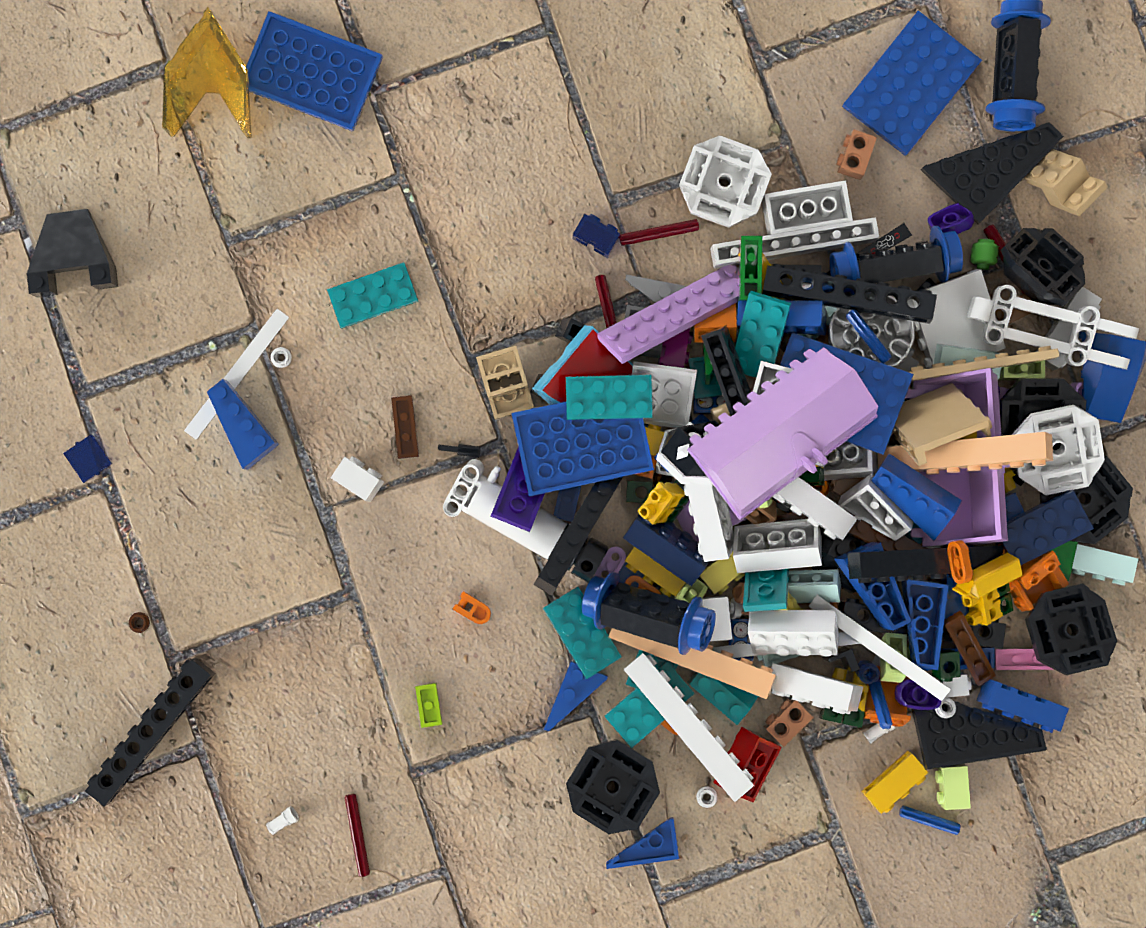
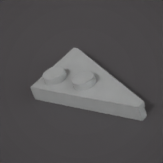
M626 275L625 278L632 287L642 292L653 303L686 287L632 275Z

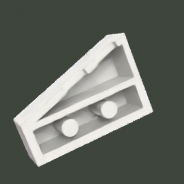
M871 473L842 494L838 505L855 515V518L858 520L866 521L873 525L872 528L896 541L912 530L914 522L871 481L874 477V474Z

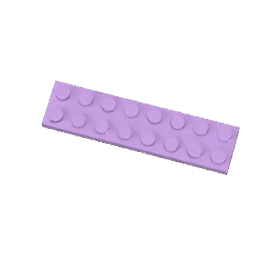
M728 265L599 332L598 340L622 364L738 302L739 268L736 265Z

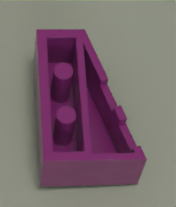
M690 328L662 343L658 365L684 368V364H688L690 352H686L687 344H691L693 332H689Z

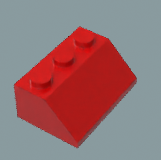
M741 727L727 753L730 754L732 752L740 761L737 764L742 771L746 768L754 778L751 780L754 786L740 797L754 802L782 747L744 727ZM714 779L713 783L721 787L716 779Z

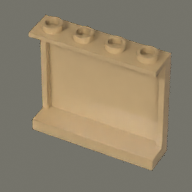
M951 383L903 402L892 435L920 466L927 463L925 451L979 430L986 437H991L990 429L992 428V423L988 416L985 417L979 407L973 405L970 398L964 396L961 389H957Z

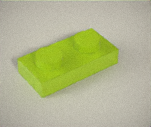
M437 683L415 686L421 728L442 725Z

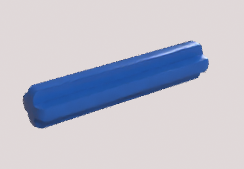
M855 309L848 312L846 318L879 361L883 364L888 362L892 357L863 318Z
M872 676L869 678L868 685L880 727L882 729H890L893 723L879 677Z
M904 805L900 808L899 815L903 818L958 835L961 825L956 822Z

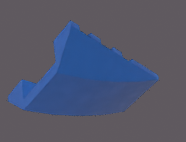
M1080 331L1079 339H1081V342L1085 341L1087 335L1085 332ZM1095 333L1091 349L1128 358L1130 362L1127 370L1090 360L1083 364V370H1081V378L1084 380L1082 397L1086 400V412L1100 420L1121 423L1146 362V341L1112 334Z

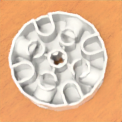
M872 292L865 293L867 300L872 301L876 299ZM886 297V301L889 304L897 303L894 297ZM837 308L828 329L829 345L880 362L846 318V314L851 310ZM857 311L891 354V359L884 364L897 368L906 359L914 341V321Z

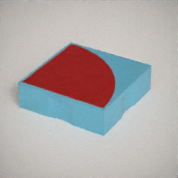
M584 325L565 348L562 356L548 368L532 389L549 405L566 402V377L632 375L633 363L627 361L622 364L598 340L599 332L593 326Z

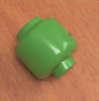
M978 239V242L972 245L970 262L977 265V269L989 270V266L997 264L999 246L994 243V240Z

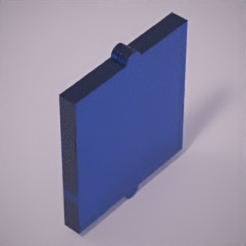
M93 434L80 442H75V446L63 453L83 483L95 475H100L101 471L112 464Z

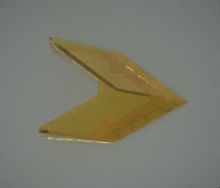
M207 7L198 24L196 23L177 48V53L164 66L162 128L171 137H175L206 93H216L221 95L241 127V131L247 138H252L248 69L209 7Z

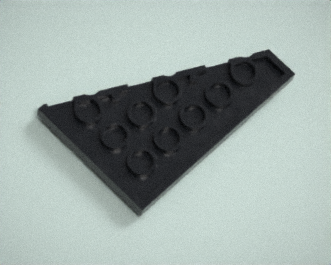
M1048 122L1031 130L1010 135L995 142L987 143L978 148L925 165L921 171L953 202L959 203L970 210L974 216V222L979 224L1064 135Z
M954 701L956 712L950 718L938 716L935 709H912L925 770L1047 750L1042 729L1030 727L1021 722H1014L1002 716L981 711V709L975 707L971 708L962 705ZM943 704L942 710L947 712V706Z

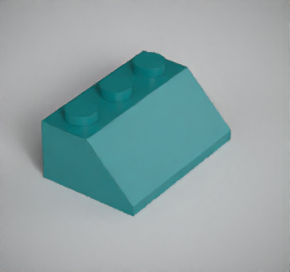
M695 672L687 682L736 725L751 710L758 698L755 694Z

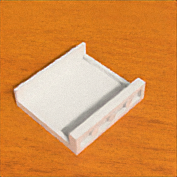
M972 270L963 276L925 289L937 295L931 323L914 321V330L917 331L919 336L917 340L920 350L924 351L926 357L924 358L926 369L932 368V364H934L937 344L994 352L1006 348L1004 340L997 345L987 344L982 337L985 323L967 318L972 297L991 300L982 270ZM910 299L907 301L909 307H918L915 300ZM992 329L988 334L989 339L995 341L998 338V332Z

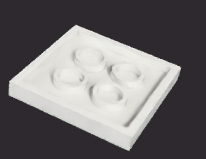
M641 362L633 363L632 375H652V418H643L644 424L674 428L688 424L697 370Z

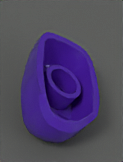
M959 203L947 206L933 213L928 218L930 231L933 226L937 225L943 233L955 231L959 234L971 229L974 224L972 212Z
M911 679L904 680L895 686V699L902 706L917 710H931L941 705V700Z

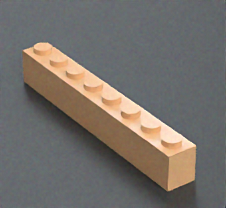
M1037 432L953 440L925 451L927 463L920 466L902 445L886 448L884 455L878 453V468L888 454H891L917 472H926L927 475L939 474L941 470H947V473H959L960 469L967 468V471H980L981 467L988 466L991 470L1002 469V465L1020 468L1024 467V463H1032V466L1046 465L1047 461H1053L1052 434Z
M612 628L609 634L611 639L765 699L769 698L776 679V675L772 674L773 669L761 665L760 669L752 666V661L742 657L738 661L732 658L734 654L721 650V653L712 651L713 646L708 645L703 652L691 649L686 655H681L678 648Z

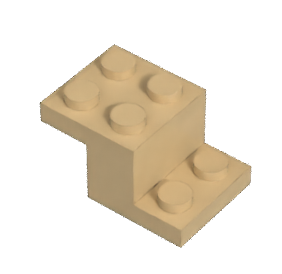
M1051 149L1024 177L1028 184L1043 190L1050 205L1080 216L1108 187L1105 181L1089 175L1082 159Z
M517 346L476 357L495 420L512 415L511 413L534 408Z

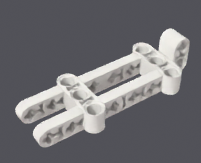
M1010 285L999 286L995 290L992 300L972 297L967 318L985 323L982 337L987 344L997 345L1003 339H1008L1039 348L1051 346V349L1058 348L1059 353L1064 354L1065 361L1071 366H1081L1087 360L1121 369L1127 370L1130 359L1093 350L1091 346L1096 329L1136 339L1139 328L1101 319L1100 312L1096 307L1085 306L1074 312L1016 297V290ZM1003 289H1007L1010 292V297L1006 301L1000 296V292ZM1013 308L1073 323L1068 343L1007 328ZM997 309H1001L1004 312V318L1001 321L996 320L994 317ZM1086 310H1090L1093 315L1089 322L1083 317ZM992 329L998 332V338L995 341H991L988 337ZM1081 330L1085 331L1087 335L1083 342H1080L1077 338ZM1074 351H1078L1081 355L1078 362H1074L1071 358Z

